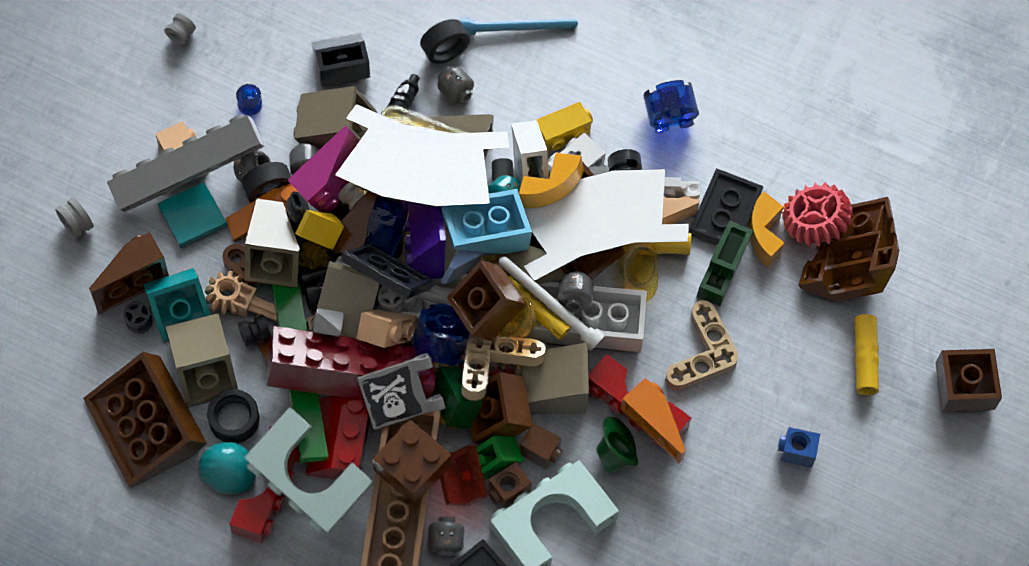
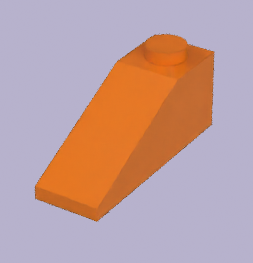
M292 184L273 189L258 199L283 202L286 210L287 199L290 197V194L298 191ZM256 200L225 218L234 242L247 238Z
M644 378L622 399L621 410L680 464L684 459L686 450L666 397L658 384L655 382L651 383Z

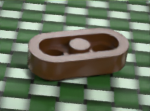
M232 244L225 248L222 257L224 265L229 271L231 270L235 276L241 274L243 277L242 282H247L249 286L254 288L265 284L245 280V247L243 245ZM234 258H240V259H241V260H240L239 262H237V263H235V262L232 261Z

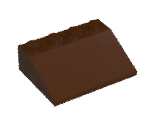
M141 352L83 398L129 487H134L187 460L207 444L159 355Z

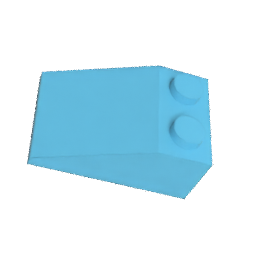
M517 189L489 194L490 204L440 206L454 249L495 254H508L529 250L532 231Z

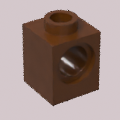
M514 462L489 479V490L487 492L496 505L500 503L506 509L514 504L515 499L521 494H529L531 492L532 482L517 462ZM505 483H510L515 488L512 491H505L501 486Z

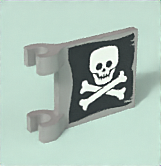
M427 353L407 362L358 377L374 430L445 408L440 394L426 399L417 371L433 367Z

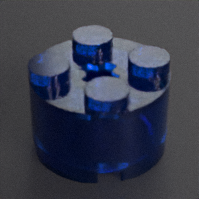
M683 80L667 81L656 85V90L652 93L648 89L643 94L649 123L656 133L666 132L670 127L678 125L682 129L689 128L694 125L693 120L699 115L691 82H688V85H684Z
M435 303L431 304L429 309L425 310L423 308L421 310L412 336V345L417 351L416 356L427 353L431 361L454 366L463 356L470 333L452 306Z

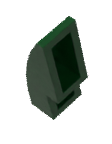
M731 221L728 222L701 281L696 297L721 307L753 230Z

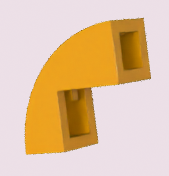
M555 153L549 179L523 176L519 192L523 208L547 206L567 196L582 177L584 171L582 156Z
M764 191L754 206L749 229L753 230L750 242L755 254L766 267H769L781 255L784 242L769 231L781 218L784 206Z

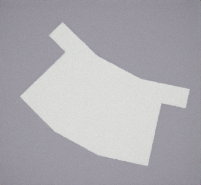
M357 104L346 119L369 129L335 176L384 197L427 205L490 204L483 149L509 148L507 132L453 134L403 125Z
M665 169L610 171L583 178L561 200L543 207L524 208L532 233L547 253L524 266L532 279L535 281L580 256L630 243L688 242L689 224H662Z

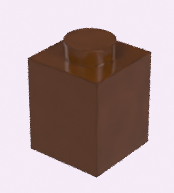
M533 422V427L528 430L520 442L519 448L522 456L547 470L550 463L555 464L563 452L560 449L562 438Z

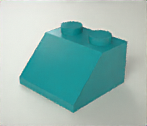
M194 268L143 284L162 341L169 340L167 326L210 316L204 293Z

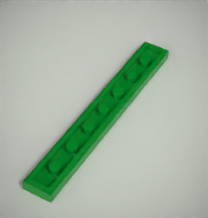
M299 279L297 288L271 284L278 327L307 331ZM288 389L291 408L313 427L297 444L300 463L327 461L328 451L318 394Z

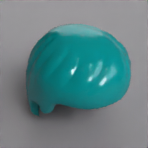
M221 442L210 446L204 451L199 460L200 479L216 492L231 495L246 492L256 480V475L247 467L250 462L245 459L249 451L233 442Z

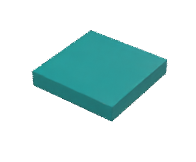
M205 182L157 203L180 248L227 227V222Z

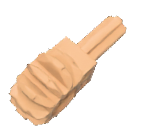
M231 270L228 272V276H224L219 271L217 273L218 279L210 277V285L205 286V293L207 294L205 300L207 304H212L211 310L213 312L221 309V315L224 316L226 311L230 310L233 315L237 314L246 318L250 311L257 315L263 314L265 318L277 323L275 305L256 297L257 289L249 286L247 282H242L243 277L241 274L234 278ZM224 290H230L234 294L231 296H223L221 292Z

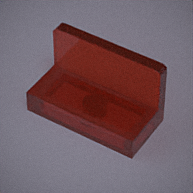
M467 445L454 452H449L451 453V467L440 477L446 505L469 506L487 498L476 445Z

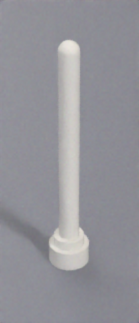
M507 257L500 258L499 265L581 335L580 339L587 343L588 350L592 351L605 335L597 328L594 330L592 327L588 328Z

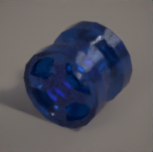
M245 84L238 88L236 100L239 111L248 116L260 112L263 105L260 89L253 84Z

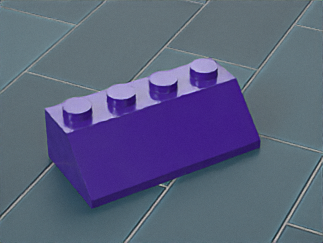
M401 200L402 214H407V216H403V232H408V234L404 235L405 250H410V253H406V264L431 279H442L445 270L446 237L441 207Z

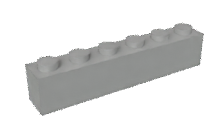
M243 114L235 116L229 120L230 124L224 127H220V125L214 126L206 131L207 135L198 139L196 136L183 141V146L175 150L172 147L159 153L160 157L154 160L148 158L138 162L135 169L128 172L126 169L116 172L112 175L113 179L107 181V184L118 209L127 212L265 147L253 119L248 115L244 117Z

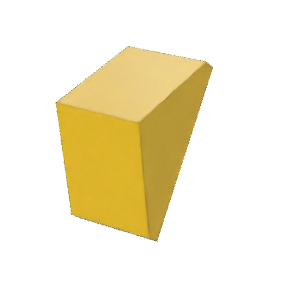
M306 210L295 234L333 250L344 225L333 214Z

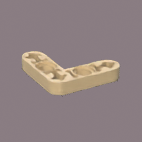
M701 300L696 302L691 311V320L707 351L675 363L668 368L665 381L668 387L673 390H683L729 372L737 364V350L715 307L709 301ZM700 309H702L703 312H708L707 321L709 324L706 326V320L704 316H698ZM715 330L721 334L722 338L719 341H711L707 337V333ZM722 354H725L726 357L731 356L729 363L726 360L719 361ZM698 362H704L709 366V371L699 373L695 370L694 365ZM675 372L678 375H683L682 381L679 382L677 378L672 379Z
M497 335L492 341L470 336L467 341L462 379L463 396L472 401L480 400L485 396L490 362L538 366L544 361L545 345L535 339ZM501 347H509L513 351L510 353H504L499 349ZM477 363L481 364L484 368L475 370L470 365ZM472 380H478L477 388H471Z

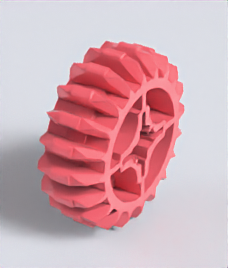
M815 182L813 187H808L805 184L804 190L796 189V196H788V203H784L782 218L785 230H787L792 239H796L799 244L805 242L808 247L813 243L820 247L821 242L825 241L830 245L832 238L839 240V233H846L847 226L851 225L853 211L850 199L843 192V189L838 190L835 184L830 187L826 182L822 186Z

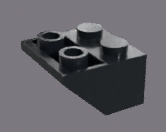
M361 33L311 42L321 87L371 78L370 62Z

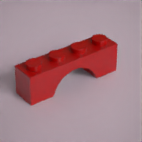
M606 354L588 374L589 394L596 399L601 398L608 404L612 412L617 415L622 414L629 420L633 428L642 431L643 429L621 410L622 399L628 394L625 384L628 369ZM668 402L681 437L689 428L691 417L673 403ZM651 438V440H652L657 446L661 447L657 442H655V441Z
M297 446L292 450L287 463L288 475L292 482L295 471H292L296 462L300 463ZM268 486L261 494L253 498L239 499L229 523L231 533L263 543L265 536H270L274 528L275 521L272 519L275 512L280 511L285 499L283 492L279 496Z

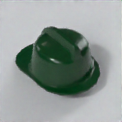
M607 416L603 420L604 436L596 448L604 471L609 474L613 471H622L629 465L636 467L638 465L635 440L631 431L618 418Z

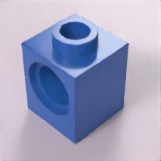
M788 427L785 436L780 435L777 451L782 452L780 461L812 468L817 456L820 434ZM798 443L802 445L804 450H795L791 444Z

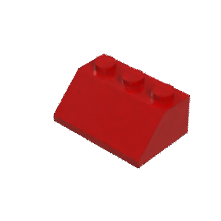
M338 396L319 398L328 459L327 461L307 462L306 476L337 480L351 463L355 464L362 471L370 424V416L365 400Z

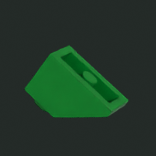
M493 436L457 460L465 485H471L492 478L514 462L520 465L524 462L516 437Z

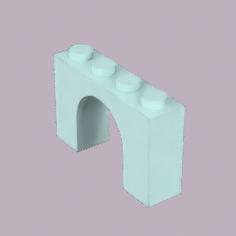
M289 407L246 455L245 459L250 462L247 467L258 477L263 474L268 478L270 482L267 485L279 496L282 492L291 499L288 504L299 514L303 511L311 517L308 522L320 533L323 530L331 532L372 486L374 481L355 464L351 463L341 476L325 491L310 494L298 489L288 475L287 463L292 450L313 427Z
M578 460L574 464L567 463L558 471V475L552 479L549 477L543 479L537 484V489L530 494H521L515 499L514 505L508 509L501 508L496 511L490 520V530L517 566H551L552 556L531 527L530 521L539 508L550 503L569 505L579 513L595 535L617 520L619 510L581 461Z

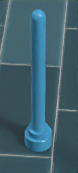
M460 18V22L470 37L471 35H476V32L571 29L578 26V21L574 18L475 22V20L470 18Z

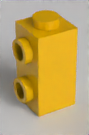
M580 101L536 119L547 151L561 149L571 139L579 138L584 133L588 136L591 131V123H593L591 112L589 109H584Z

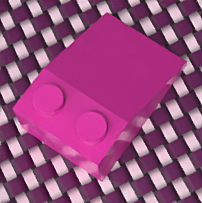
M345 125L288 181L316 210L324 213L333 211L339 204V193L349 183V181L335 176V174L360 140Z

